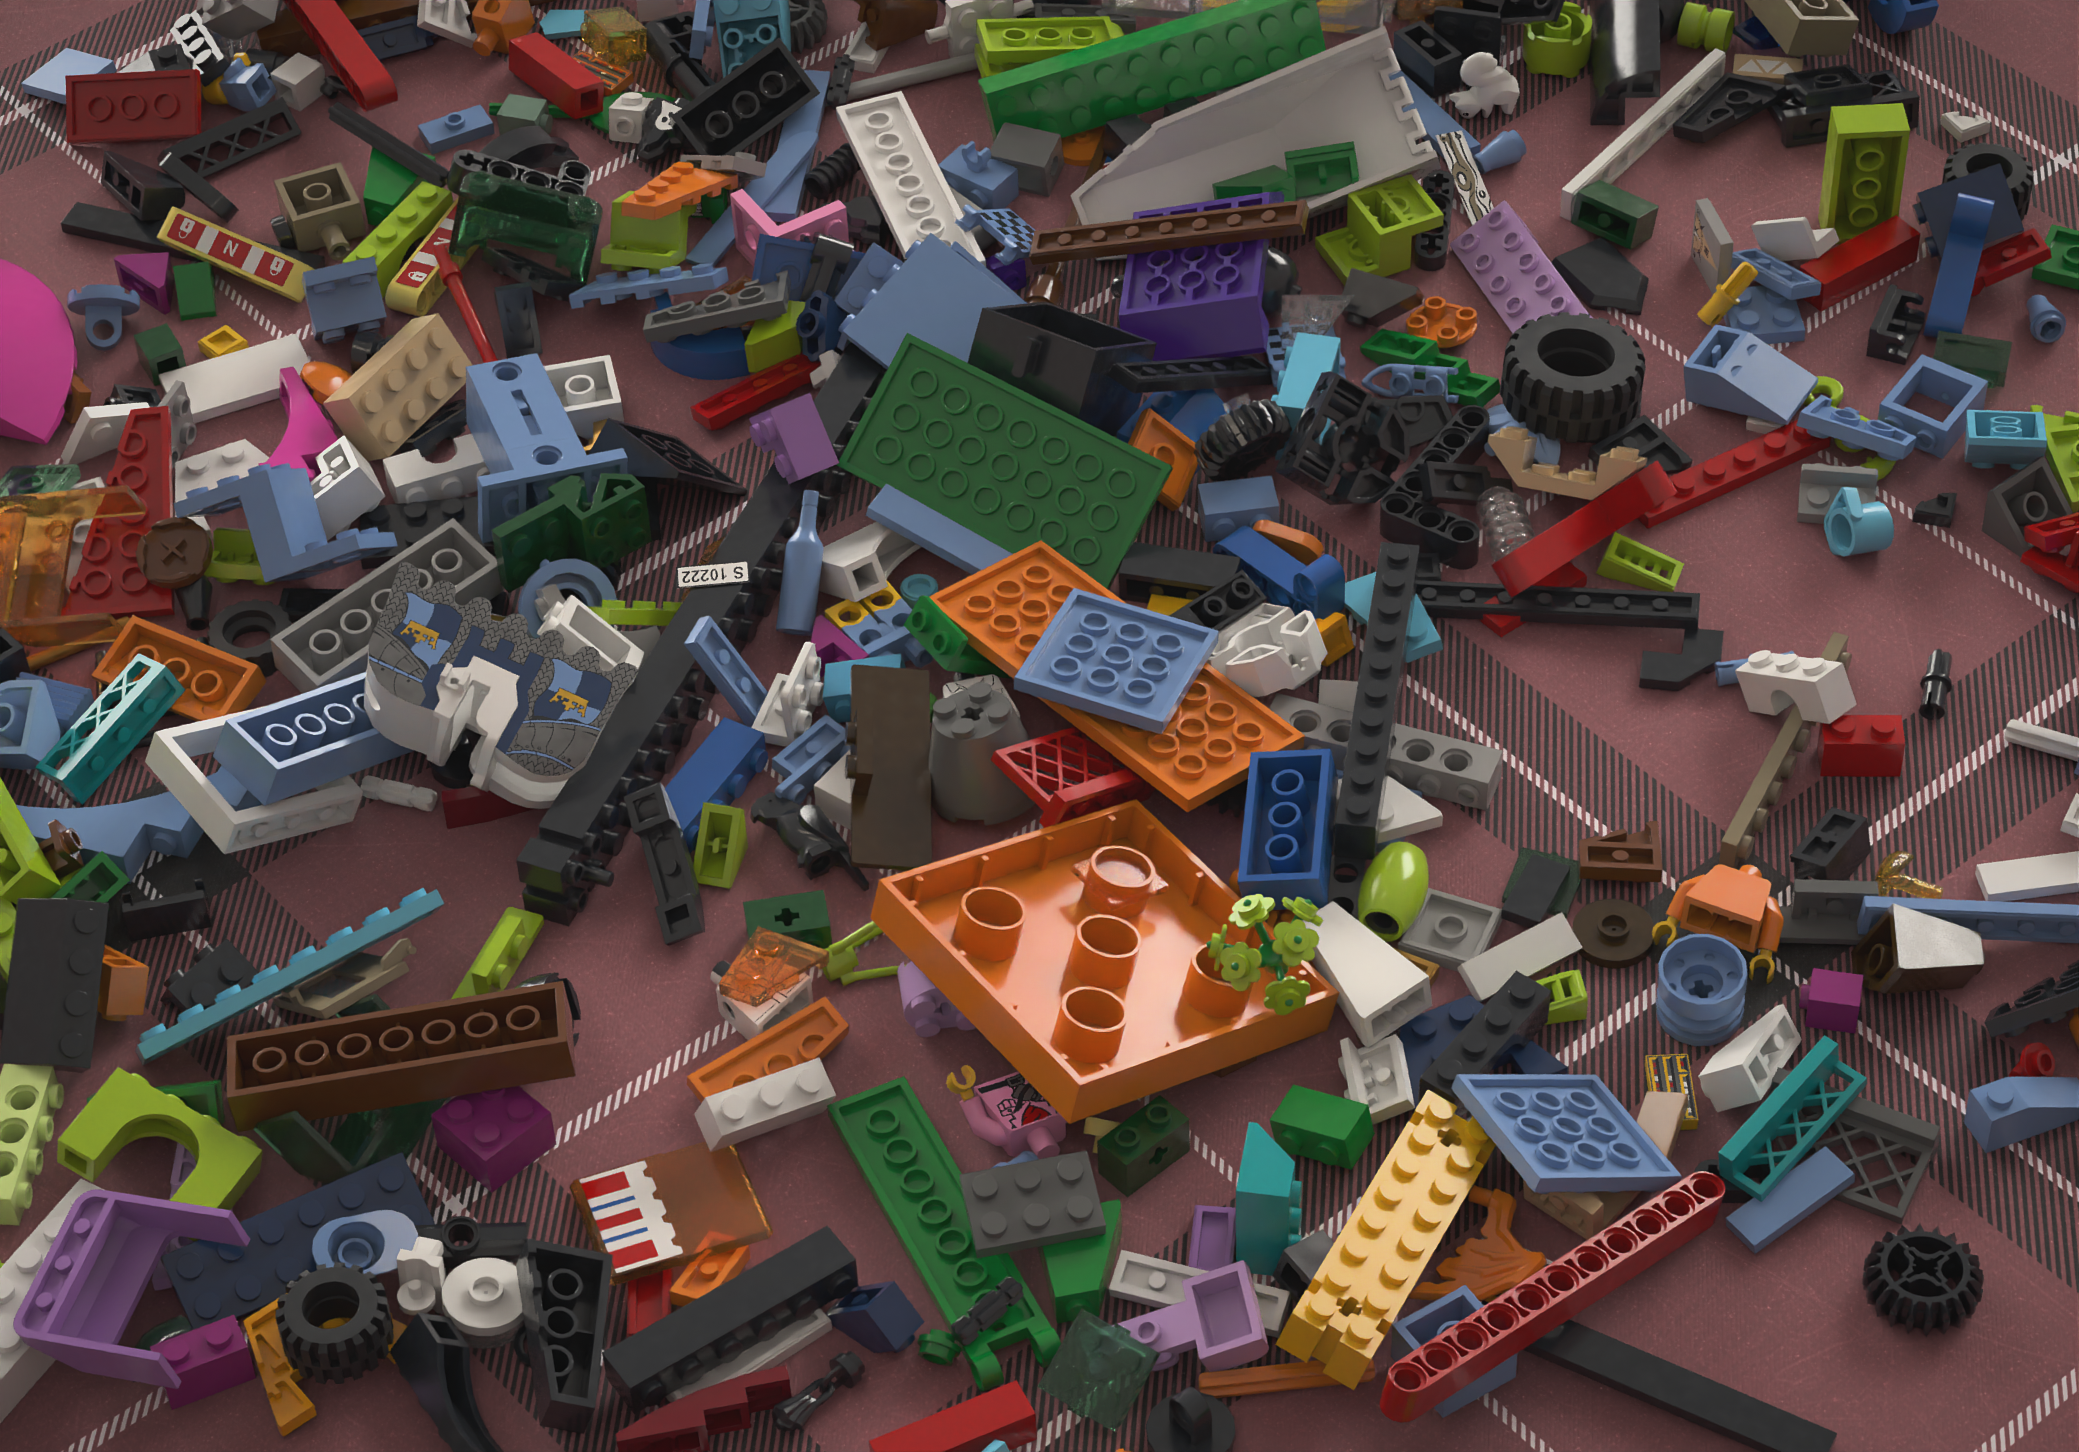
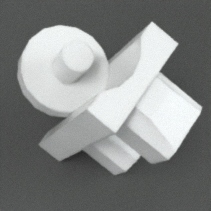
M417 1237L412 1251L404 1249L399 1251L396 1259L400 1282L397 1302L399 1308L406 1314H425L432 1308L437 1313L444 1314L442 1308V1287L447 1275L442 1257L444 1252L443 1243L439 1240Z

